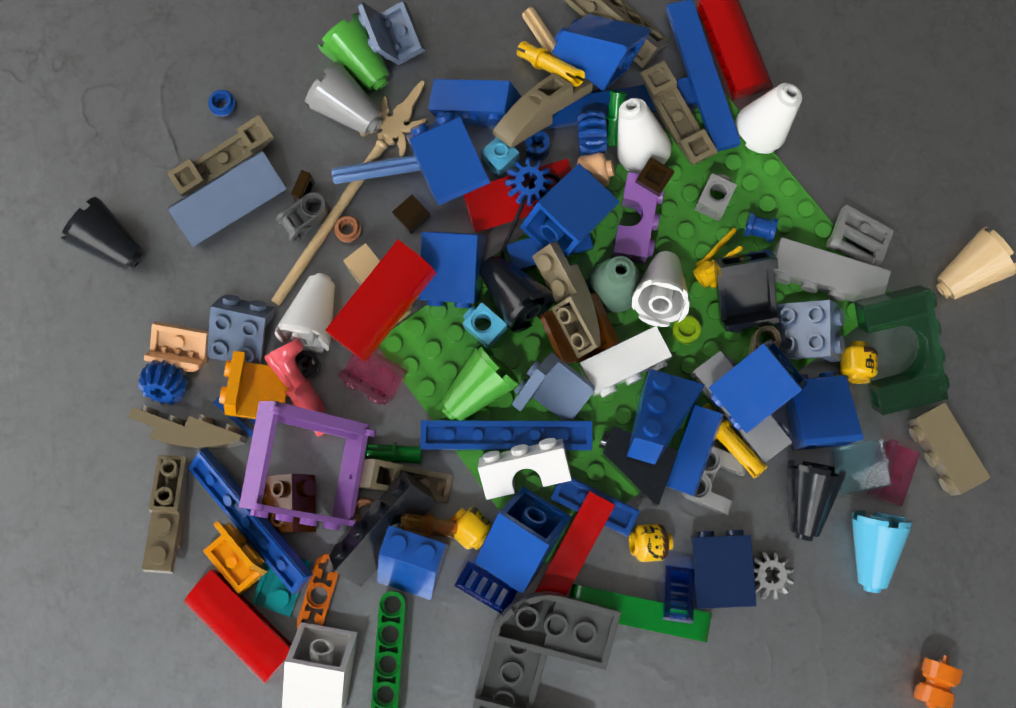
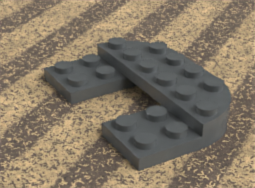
M555 591L530 593L515 600L500 614L492 628L474 694L473 708H533L547 655L606 670L621 611L565 596Z

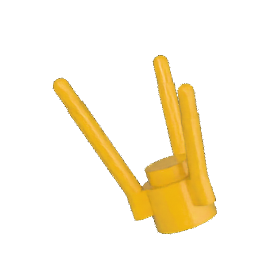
M732 228L702 260L695 264L696 268L692 271L703 288L709 285L712 289L716 287L714 260L711 259L736 233V228ZM738 246L723 257L737 255L743 250V247Z

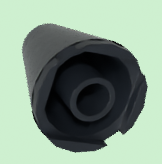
M98 197L90 198L86 201L90 206L85 210L79 208L69 219L62 231L66 236L61 237V240L123 270L129 267L134 269L143 258L141 255L142 248L102 200Z
M492 256L483 262L480 275L504 322L513 333L527 330L533 326L530 323L532 319L536 316L540 319L541 314L549 311L554 302L553 293L550 289L501 256Z
M788 460L787 480L790 531L796 533L795 538L813 541V537L820 536L845 479V470L841 469L839 474H837L833 466L803 461L802 465L798 464L796 466L795 460Z

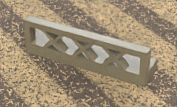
M564 0L582 17L591 14L649 28L651 32L634 60L642 68L647 67L655 54L665 48L670 42L669 38L624 0Z

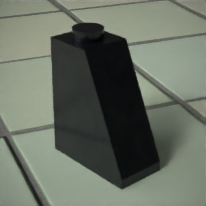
M615 426L611 428L610 433L604 431L599 447L603 448L601 456L650 505L658 506L678 450L667 446L656 464H651L627 457L632 433Z

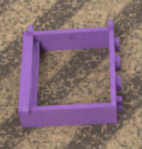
M259 401L239 508L251 509V516L268 518L269 513L276 514L275 520L293 522V517L300 518L299 524L317 526V521L324 522L323 528L340 530V525L353 526L357 522L353 520L368 436L376 437L377 431L369 430V424L277 401ZM277 422L346 438L332 517L262 504Z

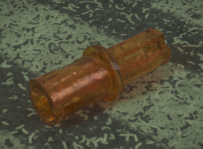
M430 513L426 516L403 514L401 516V529L422 532L425 537L436 535L452 539L454 534L456 535L457 533L456 520L438 518Z

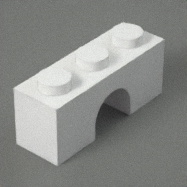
M547 438L540 441L537 445L528 446L521 444L511 448V451L502 453L491 451L485 453L483 457L479 458L478 470L486 500L514 494L515 481L513 476L521 469L528 468L536 471L540 475L543 487L571 481V471L563 439Z

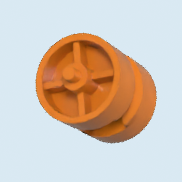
M943 655L942 660L938 661L924 658L921 671H923L922 675L926 678V681L920 682L919 685L916 684L913 698L926 702L925 705L928 708H953L955 698L950 689L960 684L964 671L950 666L951 664L948 663L949 657Z

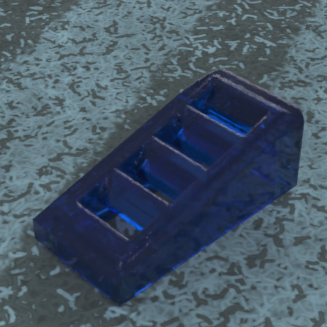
M470 561L467 562L454 587L499 613H502L512 603L518 592L496 576ZM475 571L478 575L469 588L465 584L472 572ZM484 576L488 581L479 594L475 590ZM494 582L498 587L489 600L485 596ZM504 588L508 590V593L499 606L495 602Z
M665 566L662 581L663 620L693 624L694 569ZM671 583L684 584L685 587L674 586ZM671 591L685 593V596L671 594ZM671 600L683 601L686 605L670 602ZM670 609L684 610L686 614L670 612Z

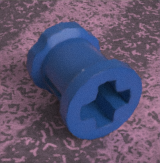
M541 130L526 139L527 157L534 162L545 160L549 155L550 145L547 133Z
M750 212L745 225L744 236L753 235L765 238L767 242L771 243L775 236L778 219L773 218L769 220L757 217L755 213Z

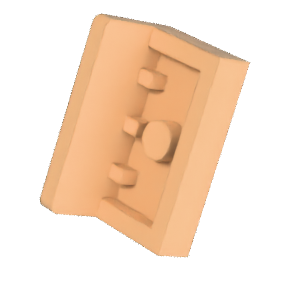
M156 321L152 324L150 351L144 354V360L149 362L157 360L160 363L165 360L168 364H175V366L180 367L185 372H195L207 363L208 331Z

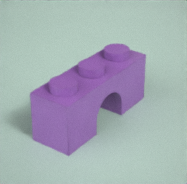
M628 172L621 206L634 209L639 214L641 221L635 226L618 225L612 258L624 256L634 263L645 264L647 256H653L655 240H650L652 230H657L660 214L655 213L656 204L662 203L664 190L658 197L635 183L639 176L638 173Z

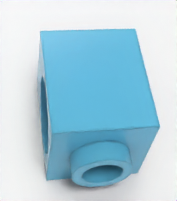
M497 137L480 151L481 162L497 179L504 178L509 169L515 168V162H520L519 152Z
M482 302L478 307L473 305L463 316L465 319L463 322L464 329L489 349L507 331L506 323ZM483 318L491 322V326L485 331L478 330L475 327L476 322Z

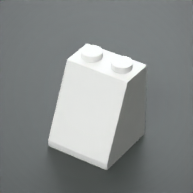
M301 622L285 660L282 708H345L358 632Z

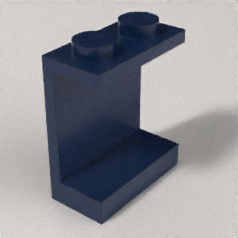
M726 530V536L715 537L714 531L697 532V538H691L696 590L695 607L697 609L757 606L751 535H744L743 530Z

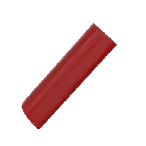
M698 0L696 9L732 101L772 89V81L740 1Z
M568 158L540 166L538 169L541 172L543 169L549 168V173L555 174L560 180L571 171ZM507 176L497 179L463 195L475 233L514 220L520 204L516 203L519 194L517 193L509 197L508 192L515 188V186H505L506 180L514 178ZM525 176L522 185L527 188L533 177L529 179V176ZM549 176L543 177L553 179V183L551 185H543L549 190H551L557 184V181L554 178ZM532 197L533 203L531 207H528L525 203L519 219L527 217L537 204L534 197Z
M398 239L325 331L330 337L366 363L437 274L436 271L421 256Z
M211 569L189 592L184 603L266 684L285 664L292 643L243 594H237L218 569Z

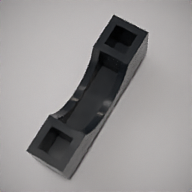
M403 471L398 478L392 480L386 492L371 504L369 511L363 518L354 523L348 535L332 549L329 558L334 571L361 587L378 568L374 549L379 536L389 525L392 526L401 522L418 523L437 502L429 487L406 471Z

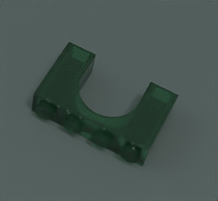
M918 285L854 301L859 329L870 334L899 326H908L912 329L917 339L916 357L905 371L868 383L872 409L881 415H886L947 400V389H949L950 384L947 375L944 373L943 362H945V353L940 346L939 335H941V326L935 315L937 299L932 289Z

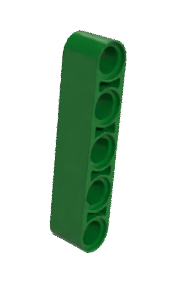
M572 585L570 597L620 610L621 615L618 624L701 642H707L712 613L591 587Z
M390 591L383 594L379 602L371 708H400L408 601L406 596L400 591ZM390 596H397L400 599L401 607L399 611L391 612L388 610L386 602ZM389 625L396 627L399 632L398 639L394 642L388 641L384 636V630ZM389 655L395 658L397 665L394 671H386L383 668L382 659L384 656ZM382 686H389L393 689V700L384 701L380 697L379 691Z

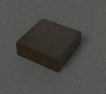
M651 157L635 183L659 197L675 171Z
M301 170L291 192L295 202L299 201L306 194L311 193L315 185V181L309 172Z
M412 194L392 211L393 216L410 234L431 216L428 210Z

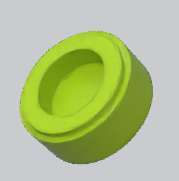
M686 315L679 323L676 320L672 326L673 337L681 344L695 342L701 333L700 322L690 315Z

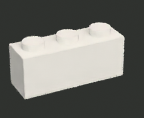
M657 326L580 362L579 369L583 377L595 386V391L592 394L593 397L600 394L604 398L616 392V386L626 382L627 386L642 379L641 374L649 371V369L660 371L668 366L666 362L670 360L672 355Z

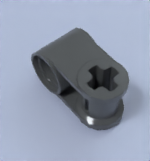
M308 193L292 206L282 210L277 215L276 221L278 224H282L289 233L290 241L297 242L324 222L330 213V206L319 193ZM313 204H322L321 209L318 212H310L311 206Z

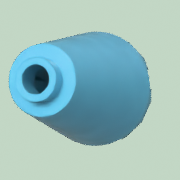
M854 510L852 512L858 583L863 585V590L881 593V589L888 588L912 528L913 521H906L907 518L882 512H875V514H870V516H866L865 510Z

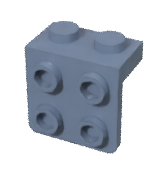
M401 1L381 14L364 2L358 4L360 11L358 18L362 26L367 29L369 34L367 41L373 52L381 54L386 60H391L397 65H401L426 51L407 3Z
M236 295L221 296L210 309L207 356L211 359L226 362V360H232L233 351L245 352L246 362L261 364L266 326L274 318L275 307L268 306L265 302L259 300L251 302L241 300Z
M831 300L785 303L776 306L777 312L781 315V322L775 323V328L781 335L779 349L788 360L823 358L829 362L841 361V353L845 352V341L841 336V326L845 323V314L840 305Z
M551 352L542 363L537 360L527 372L530 379L527 381L524 378L514 392L518 396L511 405L521 412L528 402L534 398L562 421H572L595 391V386Z

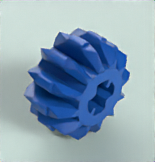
M586 110V112H579L577 116L578 148L582 156L598 152L605 154L607 151L606 119L602 111Z
M526 158L525 167L519 161H516L515 167L518 172L513 169L507 171V174L514 179L506 180L505 186H515V188L508 192V195L512 197L518 193L517 204L522 202L523 197H527L526 204L528 207H531L533 203L532 197L538 202L542 198L540 193L546 195L550 191L543 185H551L553 179L543 178L550 170L545 168L540 172L538 170L542 164L540 160L536 162L535 167H531L530 158ZM525 176H529V179L531 177L535 178L534 188L529 189V186L525 188L522 185Z
M153 360L150 364H146L139 375L137 388L143 391L142 395L150 397L152 401H158L161 405L165 402L169 405L180 402L187 391L189 377L184 374L183 369L176 368L175 364H168L165 360L161 363Z

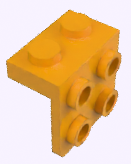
M233 351L232 360H226L224 376L229 377L227 387H221L219 403L224 404L225 415L256 419L259 401L285 403L287 387L268 365L246 362L245 352Z
M217 520L213 525L221 536L205 548L203 552L236 593L242 595L267 573L266 569L262 566L265 560L255 549L252 550L249 545L244 544L247 539L237 527L234 528L229 522L223 524Z

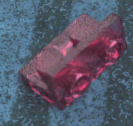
M374 352L366 363L352 354L345 369L339 372L338 377L343 380V383L348 388L360 390L367 394V398L373 403L386 405L394 399L408 371Z
M894 439L881 444L876 453V460H878L876 469L870 472L866 482V486L869 487L867 494L898 507L903 506L921 453L898 445V441Z

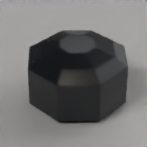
M303 350L296 355L297 366L305 378L310 379L318 374L321 363L315 353Z

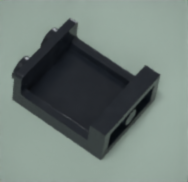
M770 249L714 259L719 322L725 331L738 333L746 328L756 326L761 328L781 322V315L777 312L774 279V269H778V258Z

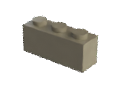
M945 402L907 421L910 426L909 433L911 437L922 446L925 451L923 453L924 458L930 467L935 468L940 477L938 481L945 492L950 493L951 496L961 495L991 478Z

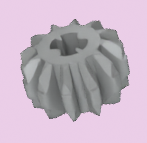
M766 550L761 551V560L753 556V564L755 565V593L761 590V599H767L770 593L773 600L779 599V591L787 595L789 590L784 584L793 585L795 582L792 578H787V574L795 571L794 568L784 567L789 559L783 557L779 560L778 551H773L770 557ZM765 570H774L772 574L774 580H765L767 577Z

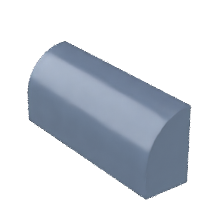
M260 150L170 205L168 211L194 247L287 188L264 152Z

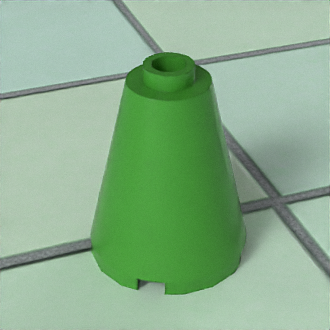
M354 13L351 15L354 20L348 23L343 19L330 29L322 38L325 44L318 43V48L333 62L338 61L343 65L350 75L369 91L372 89L379 91L388 84L387 77L390 73L381 54L373 52L367 41L369 38L367 29L360 23L359 13Z
M482 343L474 349L442 399V404L444 405L442 411L452 421L455 419L459 421L466 419L512 391L520 384L507 365L501 359L498 360L494 357V353Z

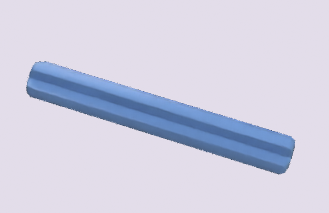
M411 155L336 167L332 169V178L335 184L420 171L415 156Z

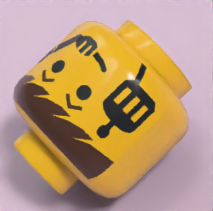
M853 341L850 346L845 347V352L841 353L840 374L846 375L849 383H869L870 379L877 375L878 352L876 349L869 347L868 342Z
M462 507L450 519L454 523L450 527V534L465 549L474 547L477 550L480 548L492 527V523L476 507H471L467 511Z
M640 524L629 534L630 553L636 556L640 562L663 561L666 559L669 550L673 549V537L671 533H667L665 527L661 524Z

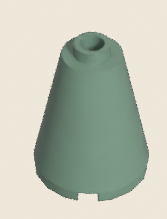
M617 256L606 259L594 267L589 276L588 289L590 294H598L605 311L620 313L632 308V296L642 275L629 258Z

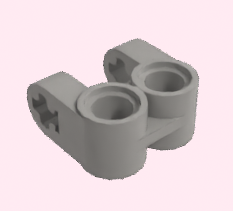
M713 446L710 453L712 464L704 470L700 481L702 486L700 493L695 495V497L680 493L691 502L729 516L734 502L711 492L712 483L719 468L739 476H744L746 469L731 453Z

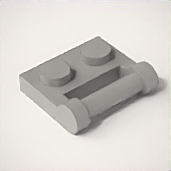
M846 204L840 210L826 247L832 251L838 250L857 261L881 267L894 230ZM843 236L872 251L873 256L843 241Z

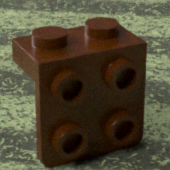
M597 293L590 295L598 319L601 346L580 358H577L554 312L551 310L540 315L544 330L550 339L556 356L568 365L587 360L620 344Z
M282 474L267 476L262 504L316 514L315 475ZM274 513L268 514V521L278 533L316 532V526L299 524L300 518L293 517V522L275 520L276 514Z

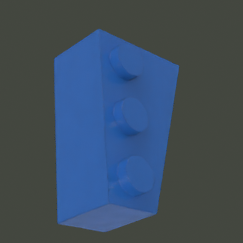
M434 79L428 110L435 117L447 112H451L452 115L456 113L461 117L463 124L494 129L503 116L522 96L510 81Z
M649 369L641 389L627 457L656 464L689 412L696 405L705 384Z

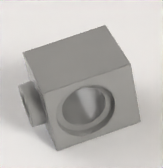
M712 173L694 210L716 221H720L737 184L732 183V180L725 175H715ZM719 191L723 199H714L710 192Z

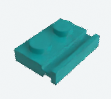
M299 557L310 569L312 561ZM266 563L264 568L267 573L260 578L251 603L292 617L301 591L293 595Z

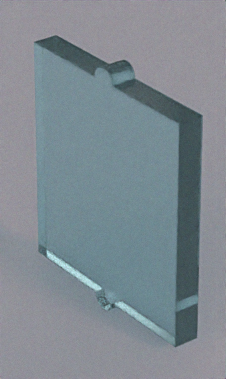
M882 439L833 450L836 466L835 473L839 474L841 469L846 471L845 479L840 488L842 496L892 485L888 467L891 462L886 457Z

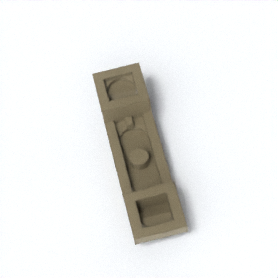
M665 60L640 72L642 81L658 115L672 139L691 165L694 166L717 154L718 151L705 129L701 130L677 89V81Z
M260 115L238 127L236 135L195 161L189 158L167 172L179 194L185 196L192 193L250 156L263 150L274 137Z

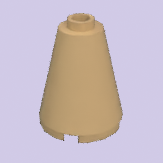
M986 226L973 237L937 277L939 284L936 285V288L945 299L950 297L956 300L1016 274V262L1013 263L1010 258L1014 252L996 231L992 230L988 233V227Z

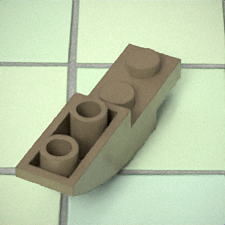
M551 74L531 88L509 109L494 128L493 135L511 148L553 124V114L591 93L593 83L577 75L575 77L582 80L583 83L578 87H574L557 74Z
M557 241L548 244L534 254L532 258L557 303L551 309L577 358H580L601 346L595 307L578 265H569Z
M144 405L142 410L132 407L128 418L154 427L150 436L151 439L184 448L222 449L245 444L248 439L240 435L242 429L229 424H225L223 429L214 425L215 419L202 414L199 415L198 419L189 416L187 422L172 415H169L168 420L158 417L160 411Z
M158 455L148 509L151 512V519L142 564L144 572L174 573L177 549L181 548L186 512L188 458L186 456Z

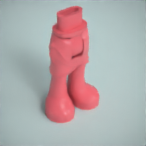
M300 338L264 356L268 366L287 387L285 394L291 398L294 406L321 413L325 412V406L321 398L297 366L296 355L304 347ZM314 431L317 437L325 434Z

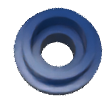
M217 90L211 94L208 105L214 115L225 117L234 111L236 100L229 91ZM226 101V106L220 108V102Z

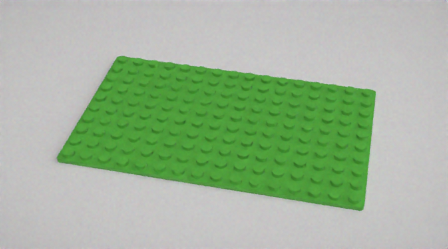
M725 94L735 124L736 117L740 111ZM697 107L691 113L702 130L705 128ZM665 130L670 139L672 149L670 157L664 165L675 172L664 189L662 203L656 204L655 213L660 214L657 230H652L650 240H655L653 256H647L645 264L634 263V265L643 277L657 253L669 251L679 257L690 298V307L687 315L695 317L700 322L701 333L695 342L681 344L675 340L672 334L674 322H670V326L666 327L657 326L672 355L670 360L666 362L668 366L660 370V372L694 381L690 374L719 351L724 356L728 354L736 365L747 357L752 334L759 329L756 326L746 328L738 333L725 331L719 322L716 287L712 289L709 285L703 288L692 271L696 268L695 264L702 260L732 228L737 229L736 233L711 260L725 256L738 246H742L743 250L737 255L768 249L774 253L776 244L782 237L847 258L851 257L838 250L832 251L826 247V243L833 232L834 224L774 152L764 154L752 151L745 146L747 142L740 137L741 144L739 147L719 151L717 154L692 166L680 151L669 132ZM621 163L614 168L615 176L610 177V184L606 187V189L612 192L619 203L590 234L594 247L593 250L567 258L570 266L578 265L587 287L589 276L594 267L600 262L612 258L618 225L635 226L641 221L639 214L634 209L621 206L627 174L630 172L625 170ZM712 173L715 175H725L732 180V183L737 184L720 221H716L694 210ZM719 191L710 192L714 199H723ZM750 212L755 213L757 217L769 220L773 218L778 219L775 236L771 243L767 242L765 238L753 235L744 236V229ZM524 233L523 235H521L519 238H517V239H516L515 241H513L512 243L517 242V241H521V240H524V239H527V238H530V237H529L526 233ZM843 236L842 240L849 243ZM506 249L504 256L505 259L508 262H510V258ZM499 251L493 257L500 256L501 251ZM537 266L522 270L548 288ZM482 279L479 302L471 303V307L473 305L478 307L482 302L503 320ZM775 281L776 306L785 303L831 300L840 305L845 314V323L841 326L842 337H845L892 300V295L886 288L883 302L876 308L866 310L856 307L855 302L832 300L828 298L826 293L819 291L817 293H810L802 290L800 285L794 283L781 284ZM556 301L553 302L551 308L557 305ZM444 302L443 306L425 305L391 330L378 347L433 421H452L442 411L444 407L442 399L474 349L480 344L463 326L465 321L463 316L470 308L454 307V302ZM633 308L620 313L606 311L620 343L655 327L643 322L639 318L637 311L633 310ZM537 316L530 321L533 326L522 332L513 333L507 327V331L490 348L494 353L493 356L498 360L501 359L517 377L519 383L524 378L527 381L530 379L527 372L537 360L542 363L551 352L555 354L541 319ZM483 318L476 322L475 327L478 330L485 331L489 329L491 322ZM761 333L759 336L761 344L771 339L765 333ZM816 358L790 359L789 361L799 372ZM580 362L569 365L582 375L579 369ZM649 371L641 374L642 379L634 384L627 386L626 382L616 386L617 391L607 397L602 398L600 394L595 397L591 395L572 421H592V451H566L572 478L625 504L639 493L601 456L603 448H600L599 444L604 431L610 433L613 426L632 433L641 389ZM515 389L462 421L562 420L534 398L520 412L511 405L518 396L514 392ZM701 392L696 405L702 407L707 403L711 404L704 393ZM693 409L673 436L668 447L679 450ZM511 450L455 451L483 488L478 470L479 458L483 457L487 452L499 451L502 453ZM528 468L521 469L513 476L515 493L492 498L491 500L501 511L524 486L571 516L569 523L543 564L546 565L553 559L577 512L550 499L557 484L543 487L540 475L536 471Z

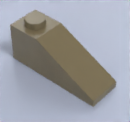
M364 459L360 488L386 492L392 480L398 478L403 471H406L429 487L437 502L448 503L453 475L378 459Z

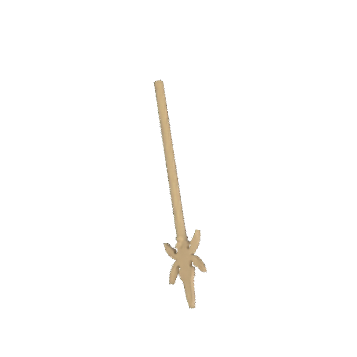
M423 80L411 91L404 102L398 104L392 110L394 114L391 117L388 116L390 114L388 99L386 96L383 97L380 107L383 122L379 128L383 130L381 133H377L379 140L376 141L375 146L363 163L378 161L383 152L388 149V146L395 144L394 139L399 138L397 144L400 157L405 156L407 141L404 133H411L410 129L412 127L428 122L427 118L410 122L413 116V109L426 85ZM365 180L349 183L271 299V302L279 307L281 306Z

